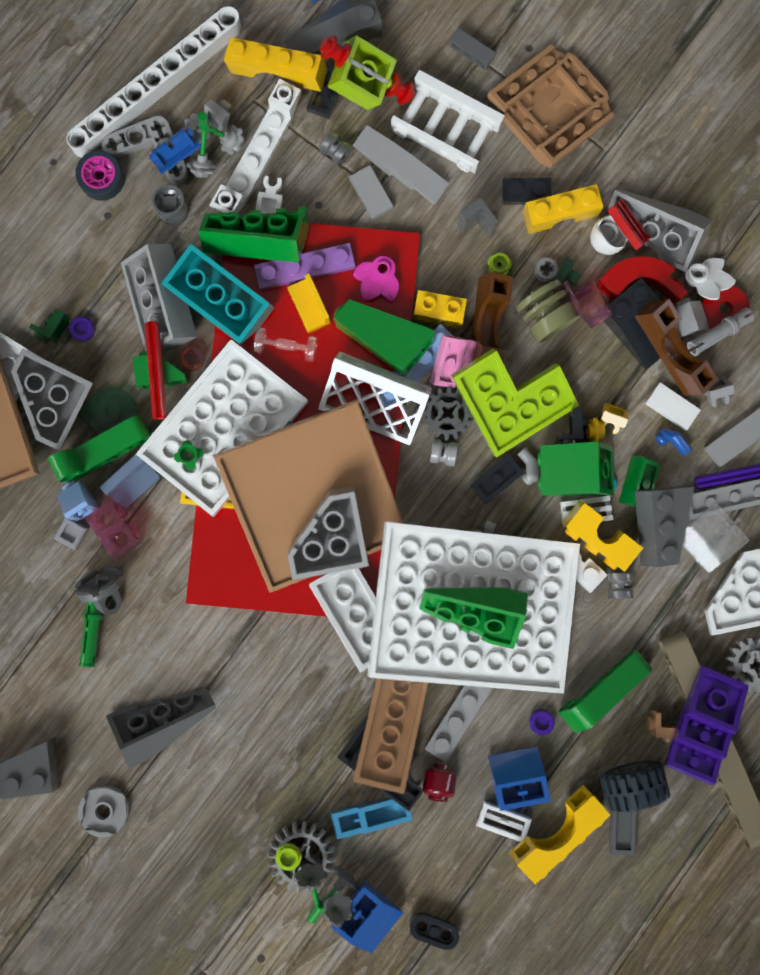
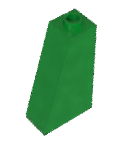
M350 299L345 305H340L334 314V321L338 329L403 377L409 374L436 341L435 332L430 328Z

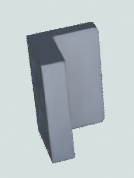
M134 455L99 488L106 495L111 496L123 510H126L160 479V476L139 456Z

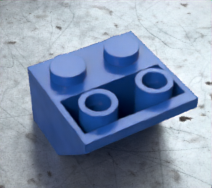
M537 746L488 755L496 802L500 811L551 802L547 779Z
M364 879L358 889L350 896V910L352 912L350 920L344 921V924L340 927H335L332 924L331 928L351 945L372 953L404 911Z

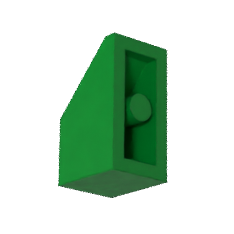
M147 351L140 352L139 356L132 357L136 387L140 390L150 389ZM162 358L164 387L189 383V379L185 374Z

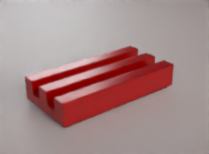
M623 198L608 209V213L634 249H639L651 238Z

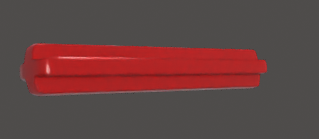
M149 321L145 323L152 417L155 420H162L167 418L160 328L158 322Z

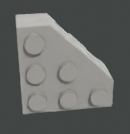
M22 349L11 373L35 439L60 451L93 383Z
M354 486L329 490L290 545L288 560L292 580L369 566Z

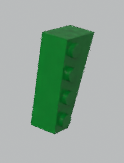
M298 207V211L286 212V208L276 209V213L261 214V210H251L246 215H239L237 211L207 213L204 215L199 228L203 253L299 263L309 232L307 207Z

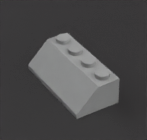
M146 244L121 262L145 351H147L145 323L149 321H156L159 324L161 351L184 345L197 337L189 305L161 284L176 264V257L171 244Z

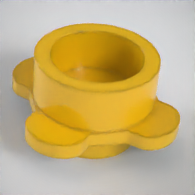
M597 418L590 419L587 422L585 435L589 442H599V440H603L605 437V425L603 421H598Z

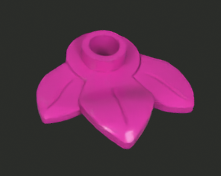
M380 256L373 262L361 263L355 269L353 277L362 281L360 291L364 301L372 300L380 294L390 302L396 298L399 282L394 275L396 266L391 258ZM381 264H386L388 267L387 272L384 274L379 271Z

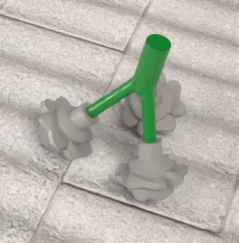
M200 112L198 115L193 113L190 118L184 120V130L189 127L201 144L197 158L190 159V162L187 163V167L198 178H207L209 174H213L217 169L213 165V161L207 159L206 140L210 138V132L218 135L221 139V150L232 155L234 151L237 152L242 148L244 142L243 130L234 125L230 129L220 131L212 127L205 112Z

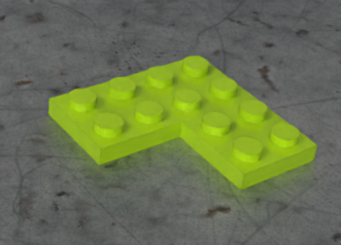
M493 348L451 374L492 454L496 458L579 406L560 365L557 363L515 388L497 350Z

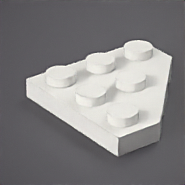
M760 549L745 551L740 554L706 607L705 615L710 635L760 626Z

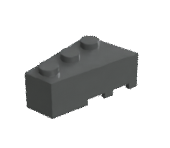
M669 487L635 491L639 545L643 547L640 552L641 565L663 567L679 564L694 487Z

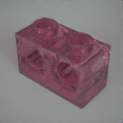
M109 501L85 517V519L111 558L118 560L142 543L139 539L141 533L134 523L130 525L125 518L128 514L120 503L116 505L115 502ZM111 512L114 515V521L111 525L107 526L104 523V516ZM125 532L128 536V542L126 545L120 546L117 541L118 536Z

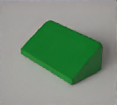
M632 456L619 502L636 508L635 491L654 489L661 464L646 457Z

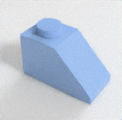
M69 482L62 487L63 491L57 494L66 519L80 521L99 509L88 488L82 482Z

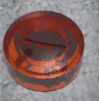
M187 346L180 353V362L189 371L199 370L205 363V355L197 346Z

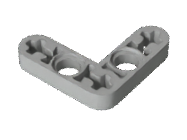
M154 116L108 134L102 141V148L105 152L112 154L118 159L152 145L156 148L163 142L173 146L169 139L173 136V133L164 117ZM157 124H160L165 138L160 139L156 131ZM134 132L143 134V138L139 143L130 141V137ZM123 137H125V140L129 146L126 147L124 145V142L122 140ZM112 142L117 144L116 151L111 149ZM184 160L176 164L178 170H181L179 172L180 176L176 177L172 174L174 173L173 168L165 172L171 183L178 185L187 180L188 170Z

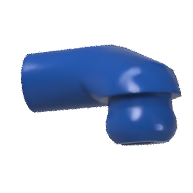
M665 428L659 430V433L655 435V440L659 445L664 446L667 442H670L682 456L687 455L692 450L681 433Z

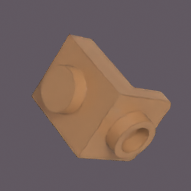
M650 710V716H647L646 725L650 735L656 738H663V742L671 743L677 725H661V712L658 710Z

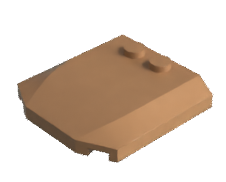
M553 45L548 46L489 91L487 95L492 109L505 115L503 122L540 164L549 168L556 165L614 117L613 111L611 112L609 108V96L606 89L575 55L569 52L565 55L556 51Z

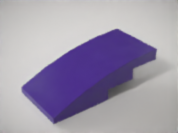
M701 666L680 715L664 766L709 785H715L721 762L727 757L732 735L737 733L749 685Z

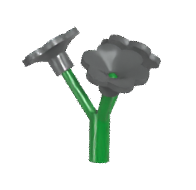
M307 863L294 874L298 887L300 889L308 888L312 892L315 906L307 917L311 924L316 923L322 912H324V919L327 922H332L335 927L342 926L344 921L350 920L352 916L350 910L351 899L343 897L341 891L346 885L353 890L358 889L359 884L340 865L333 868L339 878L333 884L334 888L322 901L319 900L317 888L327 878L326 872L323 871V865Z

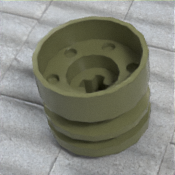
M559 279L536 288L515 308L518 314L530 310L523 316L522 320L524 322L536 319L537 322L529 331L538 344L555 336L582 316L574 301L561 304L560 301L566 297L568 292L562 290L555 294L563 285Z

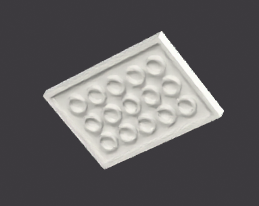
M230 340L136 455L211 516L215 517L230 496L217 468L213 454L283 428L288 421L292 422L308 403V400L233 340ZM185 440L191 441L193 446L202 448L204 451V456L198 459L196 468L193 470H188L186 465L174 460V454L178 452L182 442Z

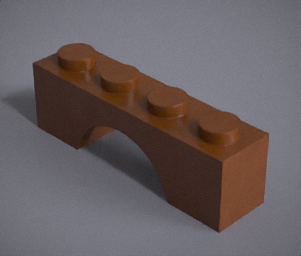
M490 272L478 278L472 340L476 341L477 344L472 361L494 348L504 364L505 349L500 345L499 327L503 312L511 301L512 276Z
M670 299L651 301L635 315L638 323L684 396L703 395L719 380L708 361L698 356H693L680 339L678 323L682 318Z

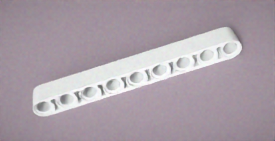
M230 6L221 8L72 128L66 137L72 151L78 157H83L87 153L96 151L102 146L105 136L126 127L229 43L230 37L236 38L242 29L237 10ZM228 20L234 21V23H232L231 25L225 24V22ZM209 35H216L212 40L206 39ZM197 50L194 55H188L189 51ZM172 65H179L177 69L169 70ZM153 80H160L157 85H150ZM141 95L140 99L132 100L133 96ZM116 110H123L120 115H113ZM97 125H104L101 130L94 131ZM81 139H84V140H85V142L83 143V145H81V146H76V143H77L79 140H81Z

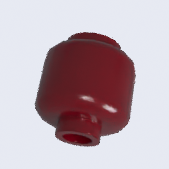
M435 763L434 768L425 770L422 789L424 790L423 793L428 796V800L448 802V798L454 797L457 779L455 772L449 770V765Z

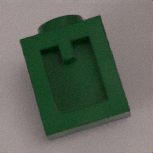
M55 309L54 313L47 317L44 330L32 323L29 328L35 332V338L46 344L49 340L57 344L71 318L60 310Z

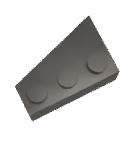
M55 737L0 763V799L53 793L60 788Z

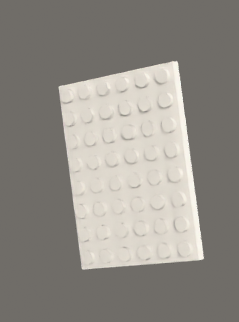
M385 522L367 676L369 678L564 694L580 544ZM504 587L528 593L527 614L514 649L489 644L481 640L482 636L470 631L466 633L461 630L460 625L452 621L444 622L419 610L424 588Z

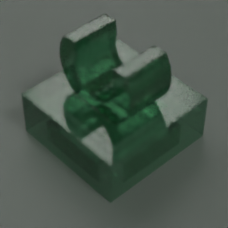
M567 257L552 281L559 279L561 283L565 281L571 287H575L581 277L578 272L571 270L575 261Z

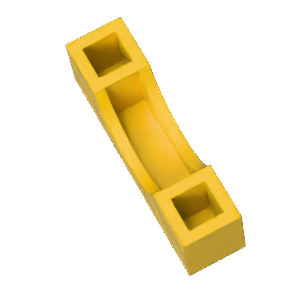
M230 37L224 56V62L232 74L254 78L258 73H271L290 80L300 88L319 92L322 91L328 70L321 55Z
M584 785L564 801L566 805V819L558 832L544 839L526 836L509 852L517 866L534 884L545 878L559 862L563 861L573 849L583 843L586 837L597 827H600L610 816L607 810Z

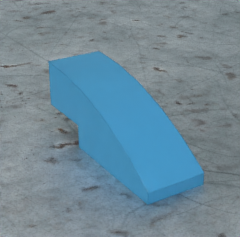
M389 797L329 811L334 835L337 839L359 833L366 834L413 820L411 810L408 812Z

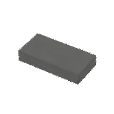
M610 810V854L636 856L637 811L616 812Z

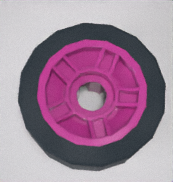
M92 151L85 154L76 166L78 185L90 198L97 201H107L121 192L125 183V174L120 163L112 154L105 151ZM104 174V177L102 179H98L96 175Z

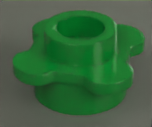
M185 440L182 442L178 452L174 454V460L186 465L188 470H193L196 468L198 459L204 456V451L202 448L193 446L191 441Z

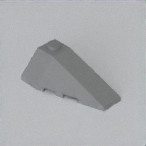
M616 188L608 209L623 198L651 237L644 245L653 249L659 255L658 258L687 272L704 242L713 220L685 208Z

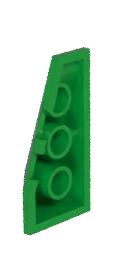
M504 587L424 588L419 610L444 622L452 621L460 625L461 630L466 633L470 631L482 636L481 640L489 644L514 649L526 618L528 593Z

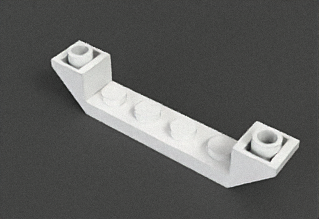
M281 79L278 80L268 98L269 109L227 185H220L209 205L210 207L222 213L238 212L246 205L292 122L301 89Z

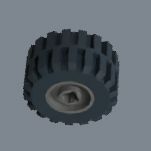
M641 761L612 768L600 776L607 808L612 811L631 812L651 808L663 803L671 796L663 764L659 762Z

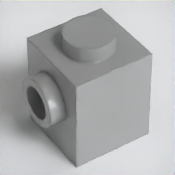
M688 298L675 303L676 310L682 318L678 323L680 338L689 337L710 328L701 301H691Z

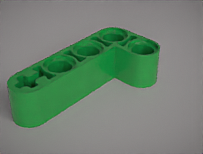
M135 415L77 448L61 450L50 456L47 460L59 482L69 483L77 481L142 445L151 437V433L141 415Z
M634 649L617 662L583 695L570 700L562 706L558 713L573 732L588 730L648 676L653 668L640 652Z

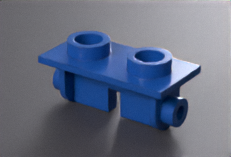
M189 127L185 130L182 128L169 138L173 146L169 147L166 142H163L151 150L152 153L149 155V158L156 165L161 175L174 168L177 163L192 155L201 147Z

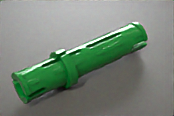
M87 602L85 613L82 616L84 619V630L79 666L92 668L95 667L98 632L103 615L96 609L93 602Z

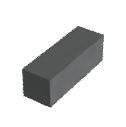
M460 28L457 29L450 39L449 47L485 71L495 59L496 53Z

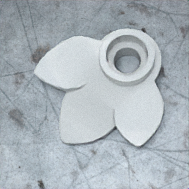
M709 258L702 264L692 265L687 270L685 276L687 283L696 287L698 294L709 300H718L720 291L731 288L736 282L731 275L722 271L724 259Z

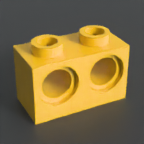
M418 290L413 321L434 325L441 324L445 327L461 329L467 299Z

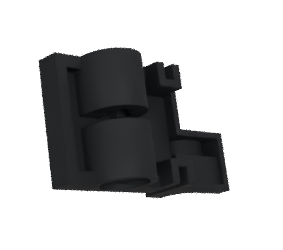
M367 717L337 757L354 771L358 761ZM413 750L411 764L418 756L415 750ZM407 778L404 794L385 789L382 790V793L409 812L424 790Z

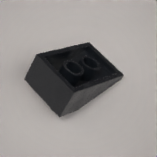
M640 278L605 307L598 316L640 365L647 370L660 359V356L638 323L635 315L651 301H657L659 298L646 282Z

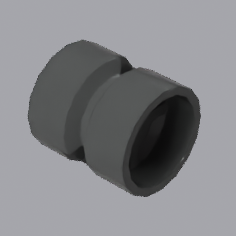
M165 184L158 187L153 193V207L164 223L175 226L186 220L189 214V207L178 187Z

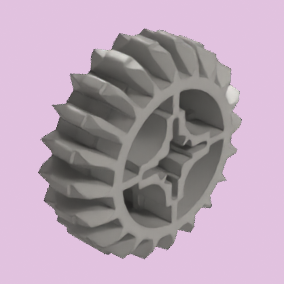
M296 821L293 822L292 831L287 825L283 826V833L285 835L277 832L275 838L278 841L270 842V847L275 850H270L267 853L268 857L274 858L268 862V867H277L272 871V876L281 875L278 880L280 885L285 880L288 881V890H291L293 884L297 885V892H301V889L298 887L297 881H295L294 874L301 870L304 864L314 865L319 863L323 865V871L333 872L334 866L330 863L336 861V856L330 854L335 851V846H327L332 841L331 836L322 838L325 834V829L322 828L317 833L315 832L317 824L313 823L311 829L306 828L307 821L302 822V828H298ZM305 837L303 843L297 846L302 852L304 847L307 846L304 860L292 871L281 869L275 859L278 848L293 838ZM312 840L320 847L323 860L318 859L317 855L312 853L310 849Z

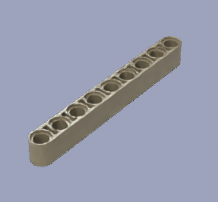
M681 631L659 640V646L685 705L700 665L686 634ZM731 739L727 757L721 762L717 781L740 835L747 848L751 850L760 846V803Z

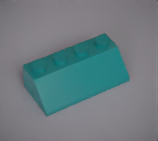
M192 244L188 246L161 283L239 344H242L258 330L275 308Z

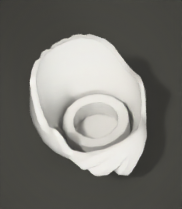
M610 214L599 219L594 224L590 235V241L594 249L605 255L618 253L625 247L628 240Z

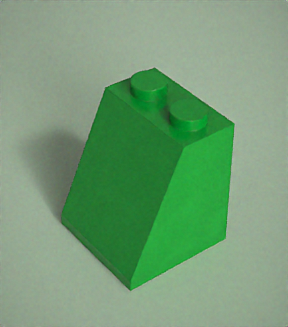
M601 442L540 446L537 459L541 467V476L538 479L541 495L549 497L614 495L613 446Z

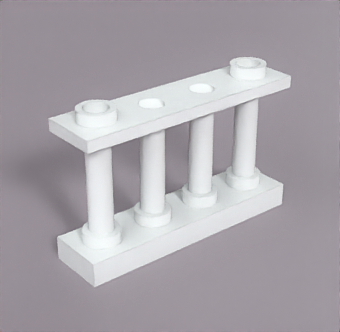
M419 70L414 80V88L417 94L402 120L393 115L391 129H393L397 136L401 138L407 137L456 163L457 167L462 171L476 173L479 161L474 159L488 132L492 130L497 133L499 132L505 115ZM430 96L437 100L438 105L422 131L411 125V122L425 97ZM452 108L458 111L460 115L445 142L433 137L432 134L446 109ZM473 119L480 123L481 127L465 154L453 146L466 122Z

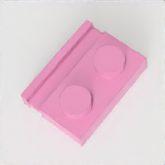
M442 335L429 382L438 386L457 387L451 374L472 362L477 342L472 339L468 340Z

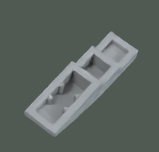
M368 125L364 127L352 145L387 175H393L410 190L415 189L432 204L438 201L449 184L412 154Z

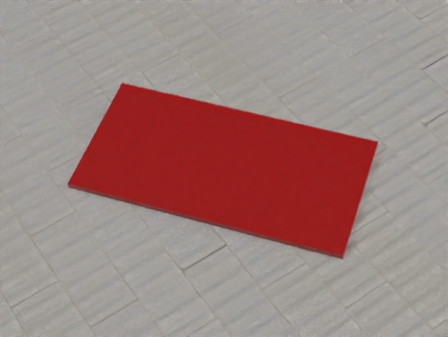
M309 223V232L302 254L350 243L355 269L363 262H373L380 256H387L395 263L396 271L394 275L399 282L398 294L390 302L382 294L372 300L364 301L360 291L362 281L353 277L355 269L312 279L328 313L330 324L310 333L307 332L287 287L293 284L260 291L254 265L274 260L222 255L221 267L275 308L261 327L242 344H239L215 325L211 363L228 342L233 340L308 400L305 407L292 421L293 424L324 412L318 408L332 370L334 359L339 352L394 372L395 370L338 329L334 321V314L340 305H345L350 299L412 322L420 233ZM381 264L379 271L383 274L387 272V265ZM340 372L336 373L335 380L339 388L350 384L347 375ZM363 382L357 385L362 397L373 393L370 384ZM352 387L341 391L347 403L358 399ZM337 393L328 397L326 405L334 408L342 405ZM375 397L365 400L369 412L381 408ZM359 403L363 415H365V412L361 404ZM399 405L389 412L392 421L403 418ZM383 412L372 416L375 424L380 426L388 424ZM399 423L395 427L398 433L401 434L402 423ZM369 429L395 498L401 442ZM196 505L186 604L327 617L309 587L310 583L326 574L312 576L269 593L235 509L221 508L213 517L203 508ZM382 549L367 555L369 566L359 568L375 597L377 595Z

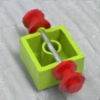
M335 35L323 39L319 48L321 58L327 60L331 57L335 60V67L328 83V88L366 110L381 105L384 95L388 98L392 95L396 96L397 103L400 105L409 103L415 93L413 83L407 81L404 84L400 82L401 76L395 73L392 75L396 59L357 35L344 42L342 46L337 43L338 38Z

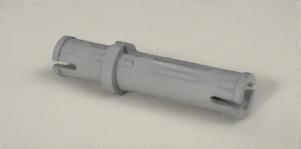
M743 308L732 317L727 316L722 319L721 323L711 330L687 343L688 349L697 346L690 353L693 356H698L701 352L728 335L733 336L738 333L741 327L754 321L753 314L744 318V316L752 311L749 308Z

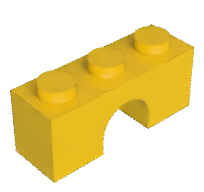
M595 184L526 202L522 212L528 234L551 229L553 225L566 219L574 218L575 222L597 217L603 209V203L598 186Z
M579 500L562 522L567 527L564 532L576 541L579 537L586 542L584 547L595 556L600 552L606 557L603 562L612 569L616 570L619 567L625 572L642 551L643 547L619 529L611 538L607 540L599 539L597 528L604 517Z

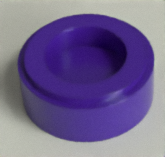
M79 316L71 321L69 332L77 341L87 342L95 334V325L87 317Z
M538 709L531 713L529 726L534 733L547 735L554 728V717L547 710Z

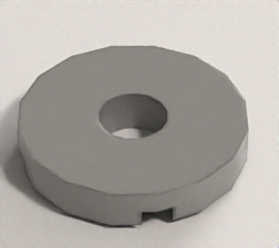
M99 785L89 790L81 799L78 807L80 823L83 824V827L86 828L85 830L89 834L97 837H109L119 832L127 823L130 814L126 795L118 788L110 785ZM104 804L109 807V817L103 818L98 814L99 805Z

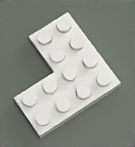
M359 568L328 573L310 583L309 587L361 673L368 669L376 597Z

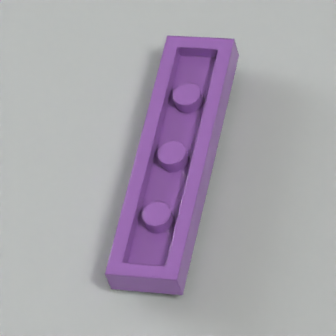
M350 243L304 253L301 255L299 263L274 260L254 265L260 291L300 282L305 279L304 275L307 273L310 274L311 279L352 270L355 269V263Z

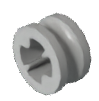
M551 258L541 259L535 267L536 278L542 282L551 281L558 271L556 262ZM544 265H549V269L552 268L548 275H543L544 271H540Z

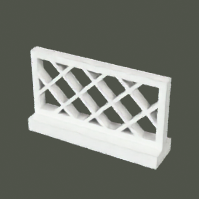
M339 352L334 359L318 409L325 412L334 408L326 405L329 396L336 393L342 405L347 403L341 391L352 387L358 398V403L361 404L365 415H363L364 419L368 418L369 420H365L368 429L410 445L432 388ZM340 372L347 375L350 384L339 388L335 380L336 373ZM365 382L370 384L373 393L362 397L357 385ZM386 391L393 393L396 402L385 406L380 394ZM376 396L381 408L369 412L365 400ZM410 400L420 404L418 411L408 415L403 403ZM399 405L404 417L392 421L388 409ZM383 412L388 424L383 426L377 425L372 416ZM406 421L410 428L408 437L398 433L395 425Z

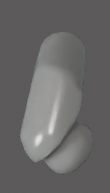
M526 447L517 456L526 465V473L522 475V480L527 485H531L537 482L540 477V466L537 458Z

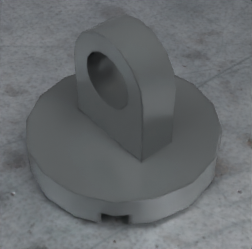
M105 566L103 567L105 571L98 572V570H93L83 576L77 582L74 591L81 602H93L99 612L112 615L120 609L122 599L118 589L123 585L125 578L119 567ZM111 596V604L106 608V598Z

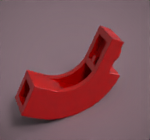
M633 257L623 260L610 268L596 284V287L612 301L640 278L646 284L655 287L666 298L670 299L674 305L681 301L688 293L679 280L670 277L675 268L660 259L652 257Z

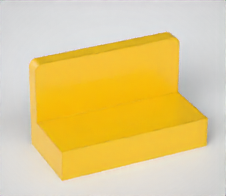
M307 273L304 275V280L287 288L307 332L310 333L330 324V319L310 274Z

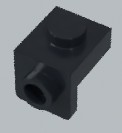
M572 409L569 412V434L557 435L555 442L570 444L584 439L583 430L587 429V418L583 416L582 409Z

